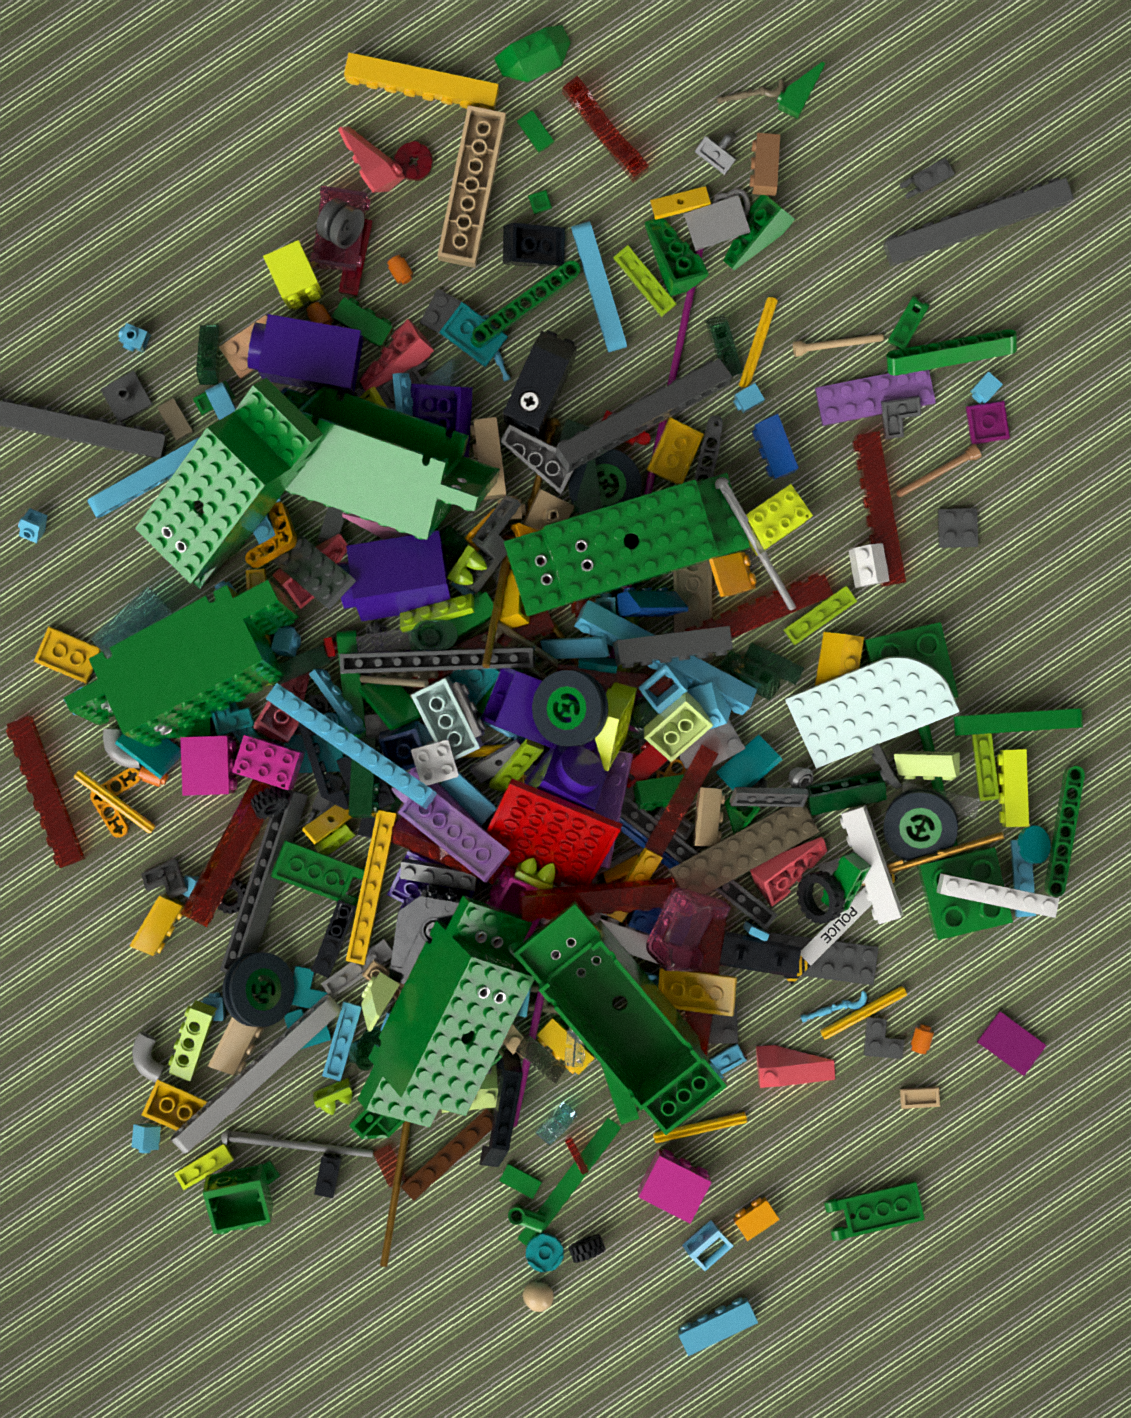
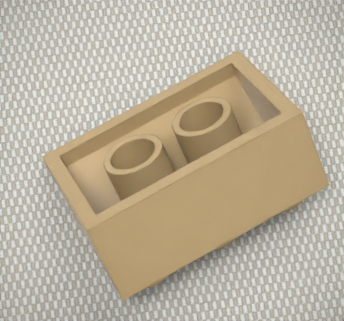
M698 787L692 844L696 846H714L721 841V831H718L719 823L722 824L723 812H720L721 804L724 805L725 793H722V789Z
M232 1017L208 1066L231 1075L239 1074L245 1069L247 1065L245 1061L248 1055L250 1056L253 1053L256 1038H260L264 1028L243 1025Z

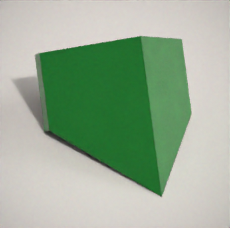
M730 795L724 805L733 834H736L751 822L761 808L758 806H731Z

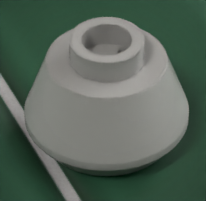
M803 767L792 769L788 777L791 787L806 789L805 786H809L813 782V772Z

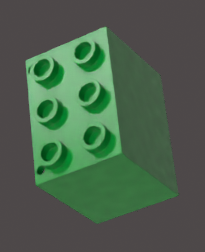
M263 1164L206 1176L202 1193L213 1234L223 1235L233 1230H246L251 1226H264L271 1222L273 1201Z

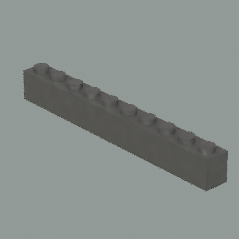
M1057 177L1049 180V184L1042 186L1040 183L1032 186L1029 191H1017L1012 194V197L1007 199L1005 196L994 200L995 203L990 205L988 203L980 204L973 211L969 209L963 210L956 217L946 216L940 219L941 222L926 223L922 226V229H909L904 232L905 235L899 237L897 234L886 238L887 241L883 244L890 267L1070 204L1074 198L1066 178L1060 179Z
M720 359L708 361L702 368L690 371L682 379H675L667 387H660L654 394L642 397L634 405H627L621 412L612 413L606 420L594 423L586 431L581 430L573 438L562 440L557 446L556 456L569 473L729 386L732 375Z
M6 398L0 401V426L157 459L164 457L169 437L164 435V431L153 429L152 432L145 431L144 427L134 425V428L126 427L127 424L115 421V424H110L108 420L103 418H96L95 421L89 419V416L84 414H78L77 417L71 416V412L59 410V413L52 412V408L40 406V409L33 408V404L26 402L18 405L14 404V400Z
M535 646L493 647L489 668L482 666L485 647L343 652L339 654L340 674L528 668L536 666Z
M283 789L289 805H287V809H283L284 812H279L277 816L273 815L268 821L220 968L222 972L226 973L230 965L242 955L257 953L280 880L270 875L284 841L287 840L293 843L308 797L306 794L292 789Z
M626 795L624 796L621 817L674 859L682 863L699 854L645 810H638L637 804ZM734 880L715 889V891L765 930L777 917L774 911Z

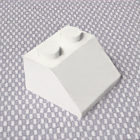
M883 543L865 545L849 550L855 588L889 581Z

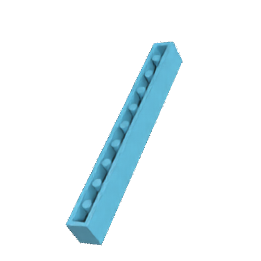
M590 600L582 607L574 625L581 632L593 637H605L606 643L612 647L613 642L617 640L655 636ZM690 656L689 660L684 661L673 658L671 659L672 662L668 663L688 681L689 688L713 681L734 713L743 715L750 709L757 689L695 656ZM660 660L653 661V664L648 665V667L658 671L666 663H660ZM667 672L665 676L671 678V676Z
M278 683L275 684L266 697L270 703L424 809H427L437 795L430 787Z

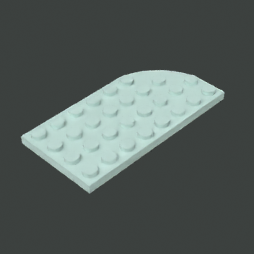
M902 656L880 659L785 699L816 768L960 711L947 681L937 670L920 660Z

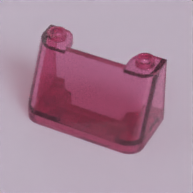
M321 185L319 214L330 200L339 198L349 205L360 209L364 213L365 219L366 210H370L371 199L367 198V192ZM316 229L313 245L314 252H311L310 257L311 267L357 271V267L361 268L362 256H359L363 229L356 242L346 249L340 248L331 241L320 237Z
M686 888L673 889L647 940L646 950L648 954L665 971L699 972L704 956L698 945L712 917L723 920L728 915L731 907L723 900Z

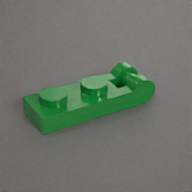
M913 295L887 342L898 349L906 348L930 304L922 303ZM913 307L920 310L918 314L912 311Z

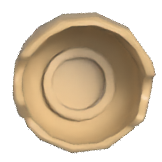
M533 1281L525 1287L523 1300L531 1310L543 1312L552 1305L554 1299L553 1291L546 1283Z

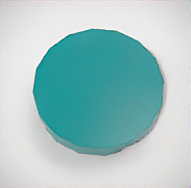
M1035 825L1023 828L1017 840L1018 846H1020L1019 853L1021 857L1030 864L1044 862L1049 856L1051 849L1047 832L1040 826Z
M540 1233L528 1241L526 1259L534 1270L539 1272L553 1271L563 1260V1246L556 1236L549 1233Z

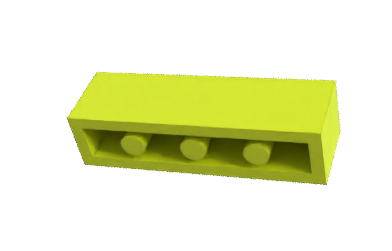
M1027 749L1000 750V754L997 755V764L1001 770V773H998V784L1001 785L1000 799L998 800L999 804H1002V812H999V822L1002 823V827H1029Z

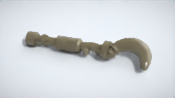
M780 79L778 87L774 90H768L766 87L760 86L755 91L749 89L748 92H737L725 97L718 96L716 97L717 104H723V102L730 100H742L758 94L761 96L765 94L771 98L777 97L781 91H784V82Z

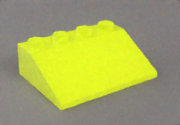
M616 682L612 688L607 690L608 717L604 728L595 738L605 771H609L627 739L637 688Z

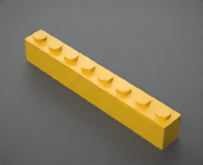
M348 53L344 71L345 80L352 85H359L361 83L371 89L380 87L390 93L399 91L409 97L417 95L422 96L423 99L433 101L434 99L441 100L443 104L452 105V103L460 104V107L465 109L469 105L495 111L499 92V84L354 53Z

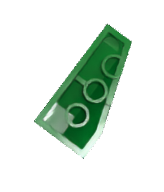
M760 195L750 207L747 219L750 232L733 240L723 259L734 271L783 235L795 220L767 195Z
M664 218L653 219L644 223L663 282L670 296L688 292L709 275L702 258L698 254L695 255L688 243L686 241L683 242L677 236V232Z

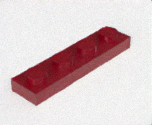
M364 220V227L360 236L354 244L347 248L339 293L358 297L373 224L372 220Z

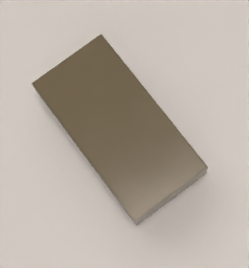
M174 398L157 407L176 441L194 432Z

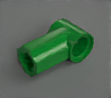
M520 1204L512 1205L508 1212V1219L513 1225H521L540 1233L547 1216L526 1209ZM515 1210L522 1213V1216L518 1219L514 1218L511 1214Z

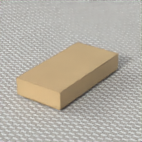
M939 1087L900 1089L901 1109L940 1107Z

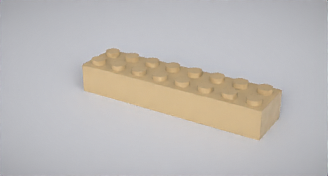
M468 105L437 254L439 261L476 268L506 124V113Z

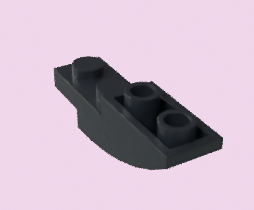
M338 900L311 969L312 972L327 978L330 977L357 908L356 906Z

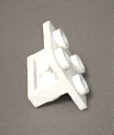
M448 739L436 743L431 741L425 746L411 750L419 780L425 785H431L459 776Z

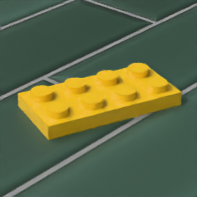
M660 968L658 989L675 1009L734 1016L737 977Z

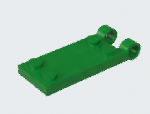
M285 840L270 876L337 902L341 900L357 907L359 898L346 893L353 877L363 880L365 869ZM341 879L344 880L343 884H339Z
M916 1181L840 1199H830L824 1202L827 1213L843 1210L847 1227H837L830 1230L833 1241L925 1220ZM854 1213L855 1217L850 1218V1214Z

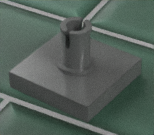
M135 371L100 389L118 422H124L153 406Z

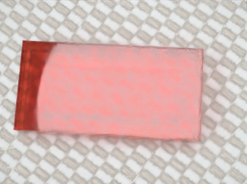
M572 1135L565 1138V1143L581 1174L584 1175L589 1172V1168Z
M388 1144L374 1151L373 1155L390 1188L394 1182L397 1156L391 1144ZM404 1171L401 1182L407 1179Z

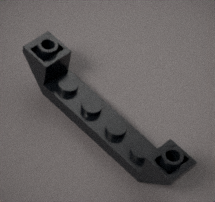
M316 698L310 700L308 705L320 713L324 712L321 701L318 702ZM298 723L320 796L345 810H349L350 794L346 793V790L330 793L332 785L329 779L326 780L324 772H327L325 763L320 761L319 754L321 749L318 742L315 743L313 738L316 734L301 723Z
M503 1049L504 1055L497 1062L496 1067L502 1069L489 1146H482L479 1165L499 1167L509 1152L523 1074L519 1054L517 1052L512 1054L509 1050Z

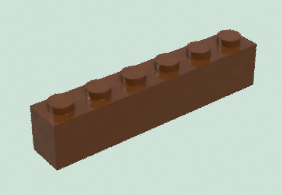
M491 1108L482 1109L402 1182L401 1188L413 1201L492 1130L493 1110Z

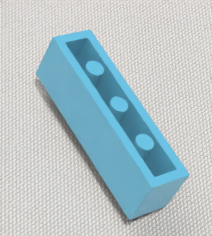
M740 1297L732 1301V1304L727 1307H718L715 1309V1313L711 1315L704 1314L698 1317V1321L692 1324L690 1322L683 1324L677 1331L687 1355L690 1356L757 1324L758 1321L747 1297L744 1299Z

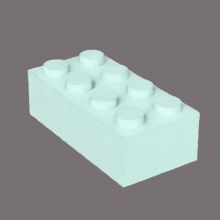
M448 675L428 685L427 688L424 687L414 692L411 697L434 742L448 739L454 760L481 748L483 743L480 738L474 737L451 687L453 683Z

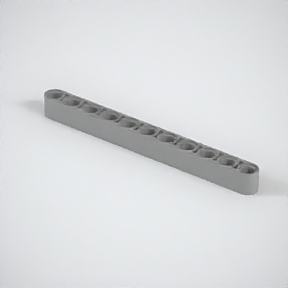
M329 994L322 997L171 1136L170 1140L184 1154L190 1151L332 1021L342 1008Z

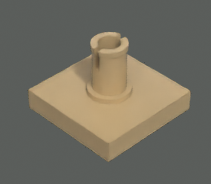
M539 489L523 524L540 531L544 526L569 519L574 506Z

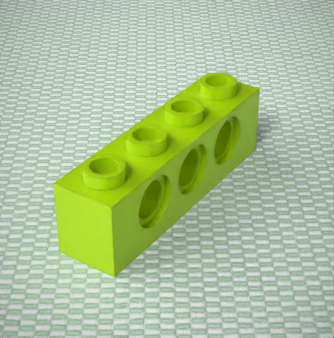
M197 1000L194 1001L192 1006L188 1005L184 1015L187 1017L186 1022H183L179 1029L181 1037L180 1039L177 1038L173 1048L176 1050L175 1055H171L168 1063L171 1066L169 1074L191 1081L197 1070L217 1010L216 1007Z

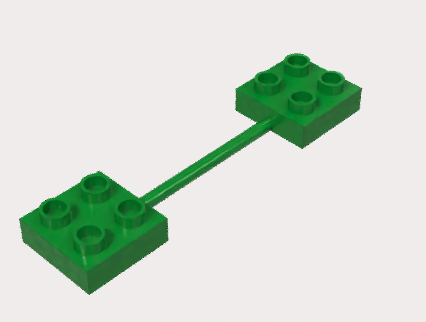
M941 622L863 641L868 664L893 656L920 660L937 670L947 681L954 698L959 697ZM929 724L918 728L923 751L936 752ZM935 777L934 780H931L933 791L946 797L942 777ZM957 838L953 847L958 845ZM990 846L961 854L957 853L917 866L934 939L942 940L1013 923L1010 908L937 893L940 873L1005 887L995 847Z

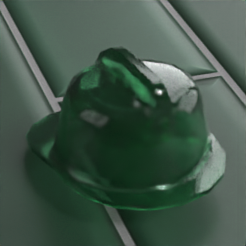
M448 620L420 621L411 632L413 644L424 651L449 649L455 644L458 637L457 628Z
M645 696L640 697L634 703L629 724L638 731L628 729V734L636 739H644V727L659 714L653 709Z
M374 1026L371 1032L366 1030L360 1039L355 1040L351 1044L349 1049V1061L356 1064L363 1071L373 1067V1063L368 1057L374 1045L379 1047L381 1045V1040L378 1038L381 1029L377 1026Z

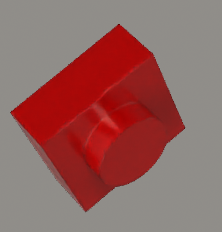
M332 637L324 638L323 644L326 659L335 657V652H338L336 641H332Z

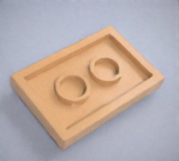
M263 316L256 322L266 324L267 316ZM254 323L219 346V349L240 379L254 371V369L248 368V350Z

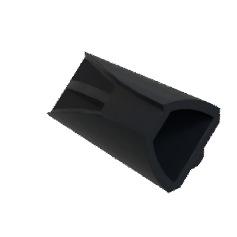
M725 931L719 965L796 978L802 947L770 940L763 941L756 937Z

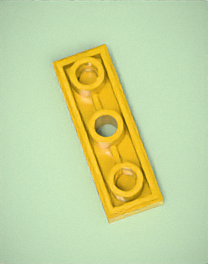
M706 186L650 200L655 220L711 205Z
M334 805L303 827L302 831L316 844L352 817L348 815L349 810Z

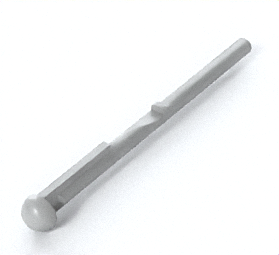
M724 477L718 478L715 482V488H720L790 611L795 609V603L729 487L728 479Z
M230 1130L224 1131L221 1135V1140L225 1145H228V1142H238L363 1157L373 1156V1150L317 1144L310 1141L305 1143L273 1139L272 1135Z

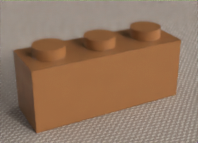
M757 133L756 140H752L751 151L755 152V158L751 157L750 169H754V175H750L749 187H753L752 194L776 195L780 134Z

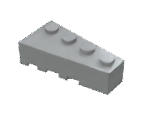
M509 424L501 443L556 491L562 494L573 471L569 473L566 471L556 456L557 448Z

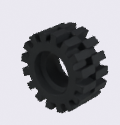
M272 786L270 789L266 788L264 789L265 791L258 792L259 795L253 796L251 806L257 818H263L264 820L269 817L270 819L273 815L277 816L279 812H284L283 809H287L289 801L282 788H274Z
M234 878L221 881L213 891L214 905L223 913L233 914L239 912L247 886L242 881ZM227 889H234L238 893V899L235 903L230 904L225 901L224 892Z
M599 1234L588 1236L568 1246L574 1263L589 1260L606 1251L602 1237Z

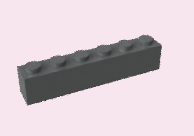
M730 626L617 640L613 642L616 666L622 665V668L634 667L635 663L647 666L652 665L653 661L660 660V663L672 662L671 659L673 658L684 661L689 660L690 656L697 655L698 659L709 657L711 653H716V656L727 655V651L732 650L733 645Z

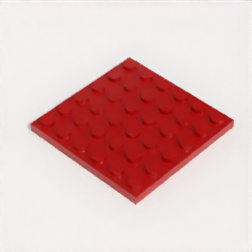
M512 778L486 833L511 852L502 864L516 869L519 862L522 863L527 859L535 858L537 871H540L544 866L554 863L555 878L553 885L559 887L561 881L588 889L617 838L622 824Z

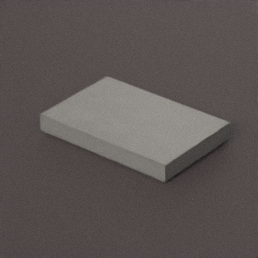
M739 195L684 214L695 251L750 232Z

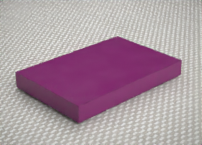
M1000 1011L997 1012L976 1041L1023 1076L1026 1075L1047 1046Z

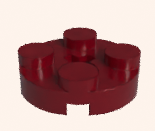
M417 141L402 145L394 157L395 163L399 164L403 170L402 173L405 176V180L421 181L431 172L433 165L431 152L425 145ZM410 158H418V165L412 164L410 166Z

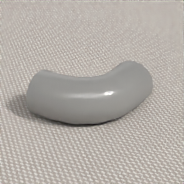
M104 728V748L110 759L120 766L140 769L141 764L115 744L116 740L122 735L121 729Z
M139 1032L132 1049L133 1063L139 1073L156 1083L157 1079L162 1075L165 1066L152 1058L151 1051L156 1039L147 1033Z

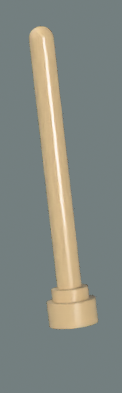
M883 334L808 344L802 341H794L793 352L794 356L798 357L803 356L807 351L881 342L885 337Z

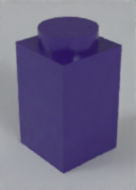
M268 314L266 324L254 323L248 350V368L258 370L261 378H267L270 382L313 390H320L323 386L339 390L338 394L344 395L347 393L354 396L364 340L361 330Z
M434 531L427 540L418 539L414 535L348 545L346 546L348 561L336 563L356 580L341 597L344 609L357 608L361 622L399 616L403 612L451 599L445 553L439 531Z
M501 668L481 719L493 726L552 748L554 743L548 741L539 732L532 714L533 698L542 681L510 668ZM572 694L569 695V699L577 700ZM563 717L568 722L572 721L571 717ZM595 738L579 746L592 751L596 745Z
M554 744L523 783L593 812L608 771L604 770L600 759L589 749L580 746H560Z

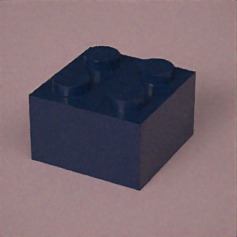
M417 721L405 724L392 731L390 729L382 731L379 734L378 740L387 759L403 770L416 767L411 750L425 746Z

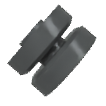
M334 198L323 207L319 214L316 225L317 233L320 237L331 241L334 245L346 249L354 244L360 236L364 227V213L344 200Z

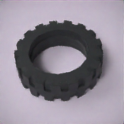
M817 871L801 879L802 882L798 884L797 896L799 899L797 901L798 905L800 904L802 913L806 914V918L812 919L814 923L824 924L841 916L840 913L844 911L845 899L843 895L845 893L841 889V883L836 881L834 875H830L827 871ZM815 883L823 886L828 893L829 908L827 912L822 911L813 899L812 892Z

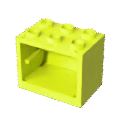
M299 240L263 256L279 293L289 310L292 308L297 310L303 307V303L307 301H317L324 294Z
M792 484L746 514L749 520L748 523L764 550L800 527L813 516ZM748 539V542H749L750 547L752 548V550L754 551V553H755L756 556H757L758 554L756 553L754 547L752 546L750 540Z

